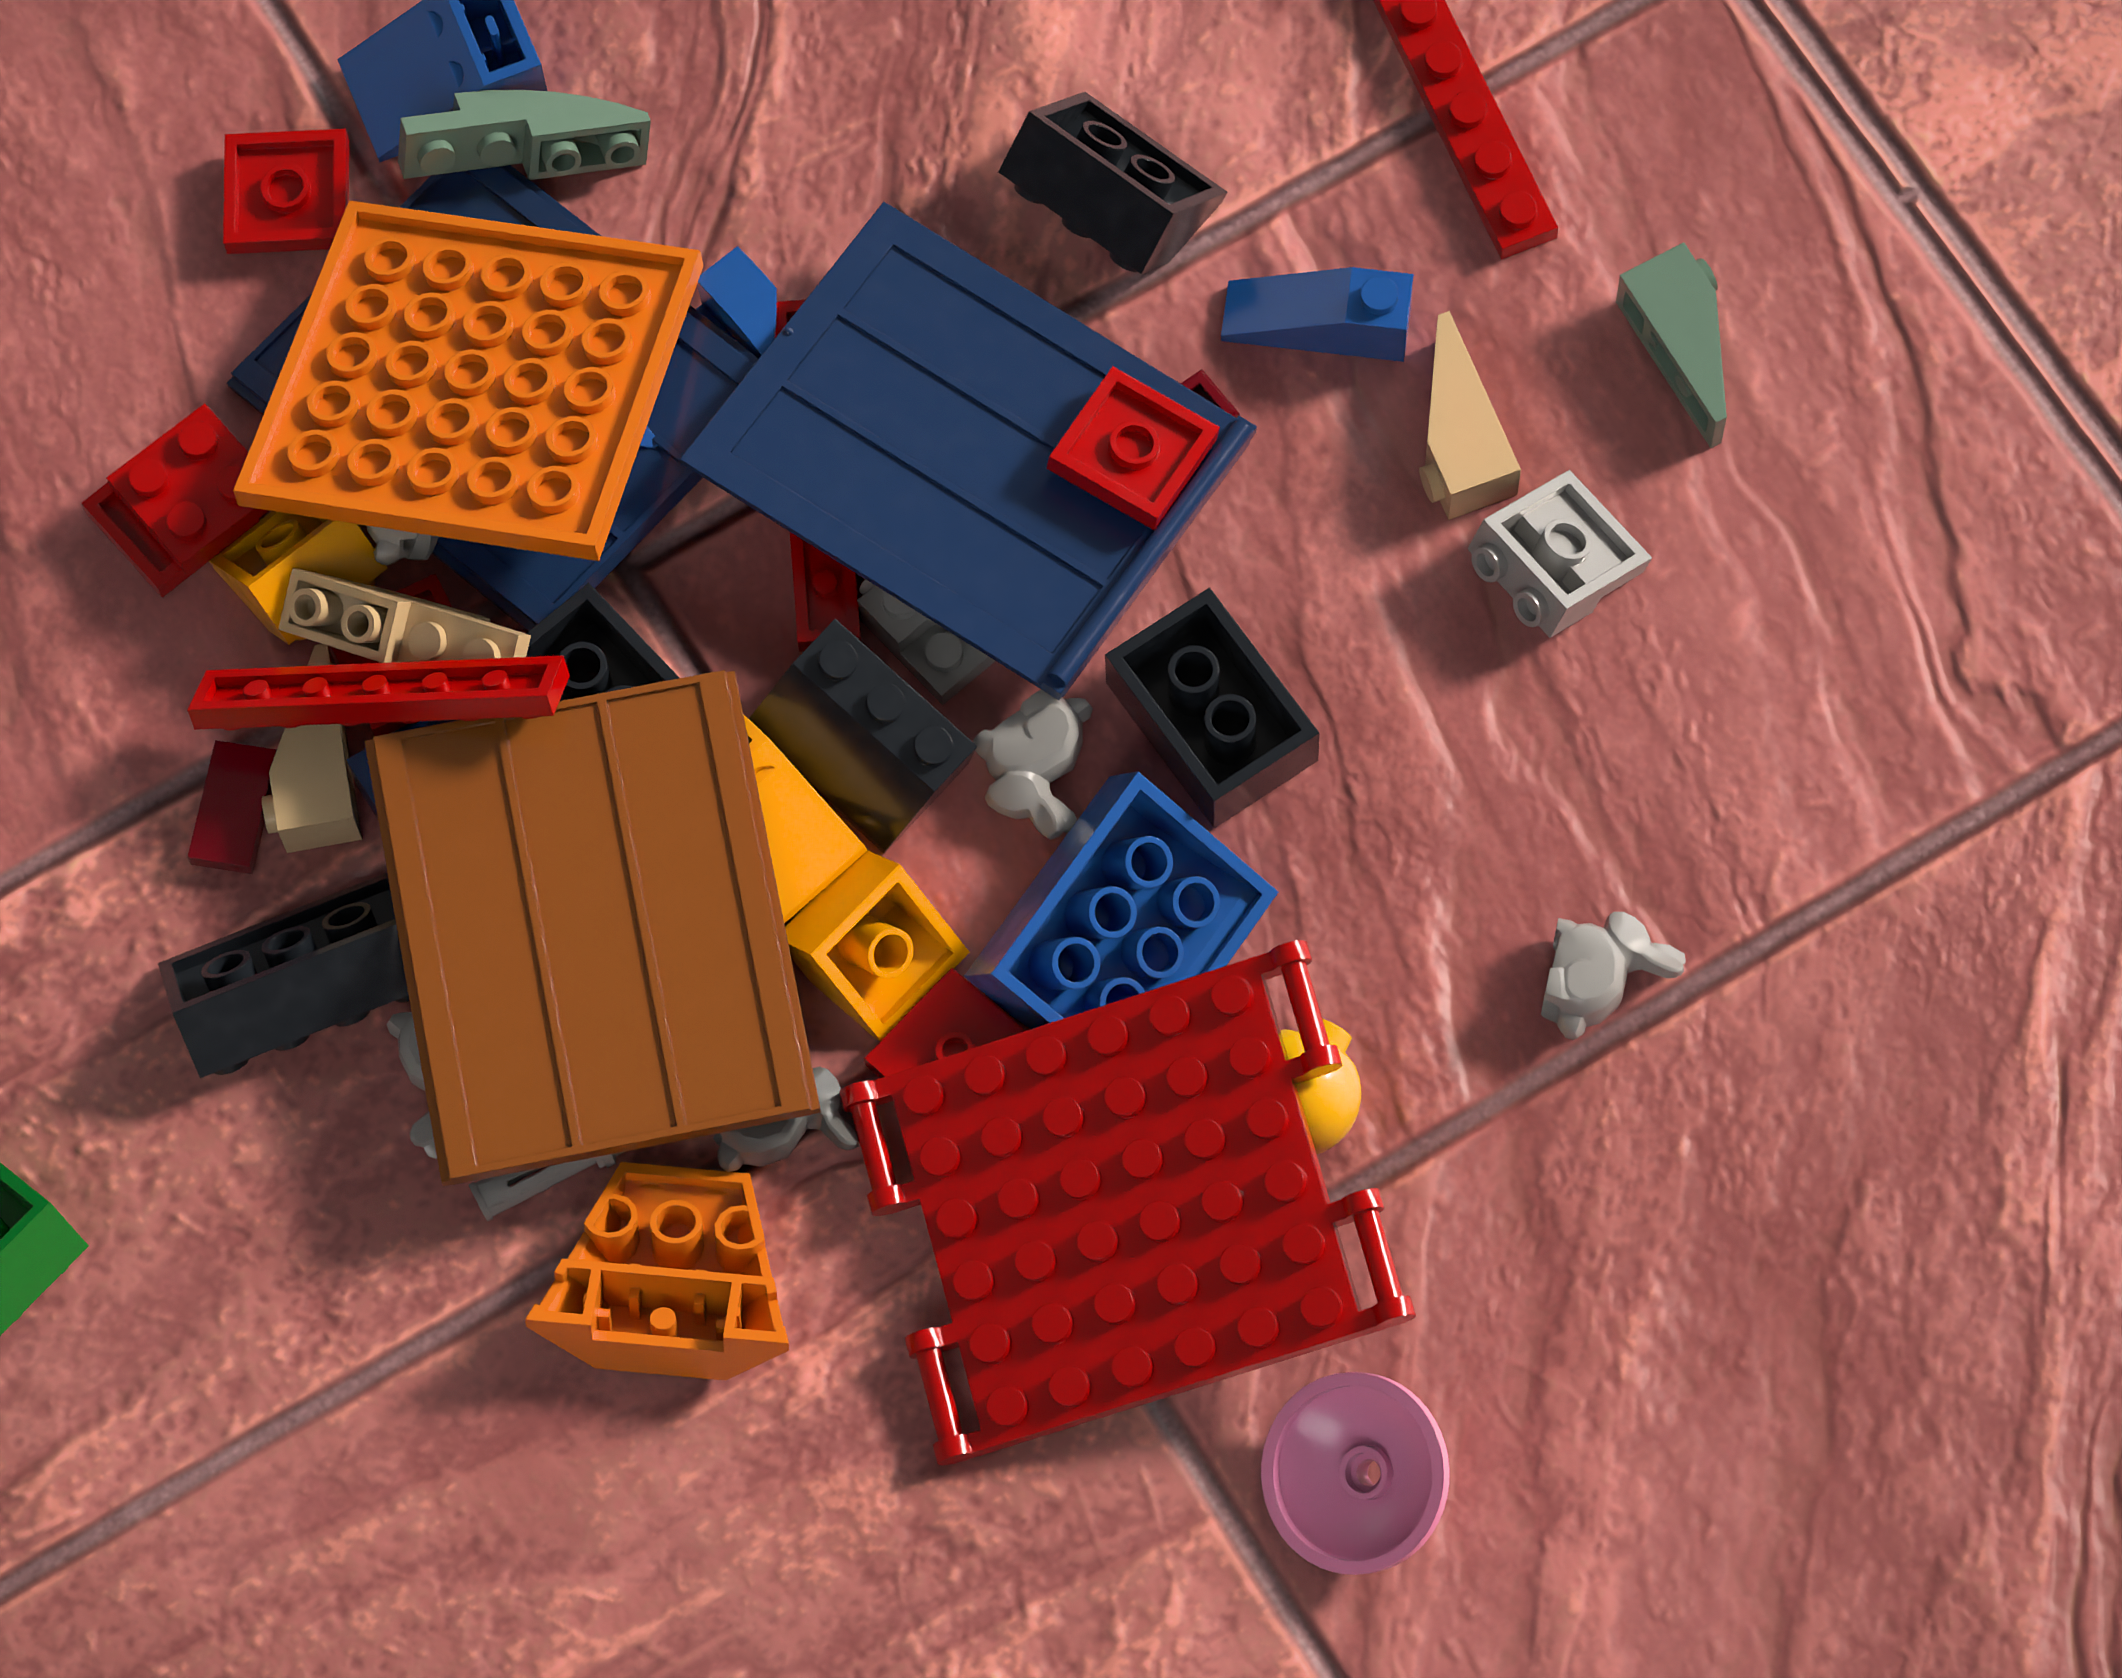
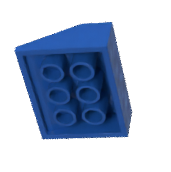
M1139 771L1109 776L965 973L964 977L1010 1016L1028 1028L1033 1029L1227 966L1279 892Z

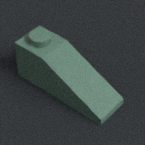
M1683 242L1621 274L1616 303L1709 447L1713 448L1722 443L1727 419L1716 297L1718 285L1714 273L1707 262L1702 258L1695 260Z

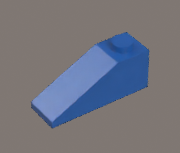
M1348 267L1228 281L1221 341L1404 362L1414 274Z

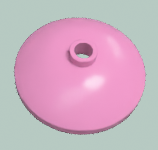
M1360 1372L1337 1373L1315 1380L1303 1387L1289 1399L1277 1414L1263 1449L1261 1462L1262 1490L1269 1515L1276 1529L1287 1544L1301 1557L1322 1569L1335 1573L1351 1575L1376 1573L1397 1566L1407 1560L1425 1544L1435 1530L1443 1513L1448 1495V1454L1442 1433L1434 1417L1421 1400L1410 1390L1389 1378L1376 1374ZM1373 1461L1379 1465L1381 1470L1380 1479L1376 1484H1373L1368 1477V1467Z

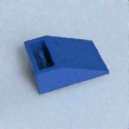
M422 0L337 59L379 163L398 156L400 118L453 111L454 93L484 90L547 91L541 62L514 0Z

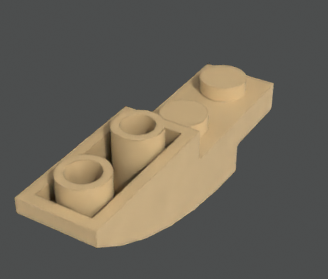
M292 569L278 630L381 663L526 657L531 635L490 623V619L395 591L303 569Z

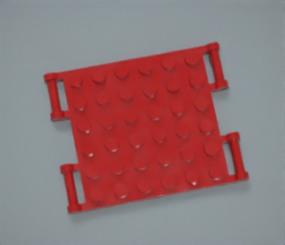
M1296 940L1283 943L1272 948L1267 953L889 1076L853 1083L839 1091L844 1111L852 1113L872 1192L867 1194L871 1214L872 1216H884L921 1205L951 1315L952 1323L919 1330L904 1338L909 1357L917 1359L938 1438V1441L933 1444L938 1465H951L1400 1325L1416 1317L1411 1297L1408 1295L1403 1296L1379 1215L1384 1210L1379 1189L1369 1188L1356 1191L1343 1197L1341 1200L1331 1203L1329 1200L1296 1084L1332 1073L1342 1067V1061L1338 1047L1329 1043L1307 968V965L1312 962L1307 941ZM1280 975L1284 979L1305 1051L1300 1056L1292 1059L1288 1058L1266 982L1267 979ZM891 1101L894 1102L914 1177L913 1181L904 1184H897L876 1107ZM1354 1222L1377 1299V1304L1361 1310L1338 1231L1339 1226ZM958 1347L981 1430L969 1434H963L942 1352Z

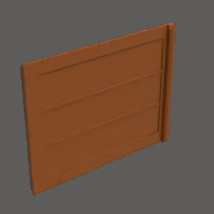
M715 671L559 701L554 716H541L534 719L513 717L487 718L475 721L458 720L374 736L373 740L365 741L443 1187L821 1113L735 671Z

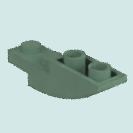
M484 90L454 93L453 111L400 118L398 164L403 178L407 179L523 163L529 180L646 165L651 120L648 112L582 95L534 90Z

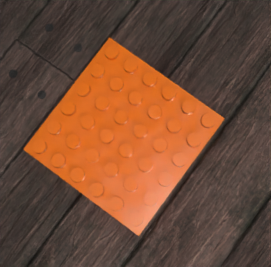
M349 200L233 491L238 506L599 561L703 269L700 250Z

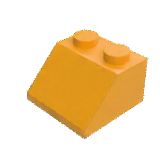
M276 511L270 512L209 561L215 571L268 631L289 645L295 640L306 639L278 630L292 569H303L371 586L375 585V578L388 569L386 565H382L375 560L373 553L375 549L357 524Z
M868 850L815 896L785 926L791 959L811 983L878 1041H881L951 968L954 969L970 953L899 863Z

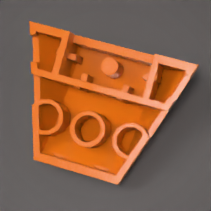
M620 1162L586 1218L584 1232L569 1257L567 1259L562 1258L554 1271L555 1280L539 1305L534 1304L525 1319L527 1328L595 1369L726 1381L788 1352L789 1342L785 1326H783L776 1285L770 1269L765 1247V1237L750 1173Z

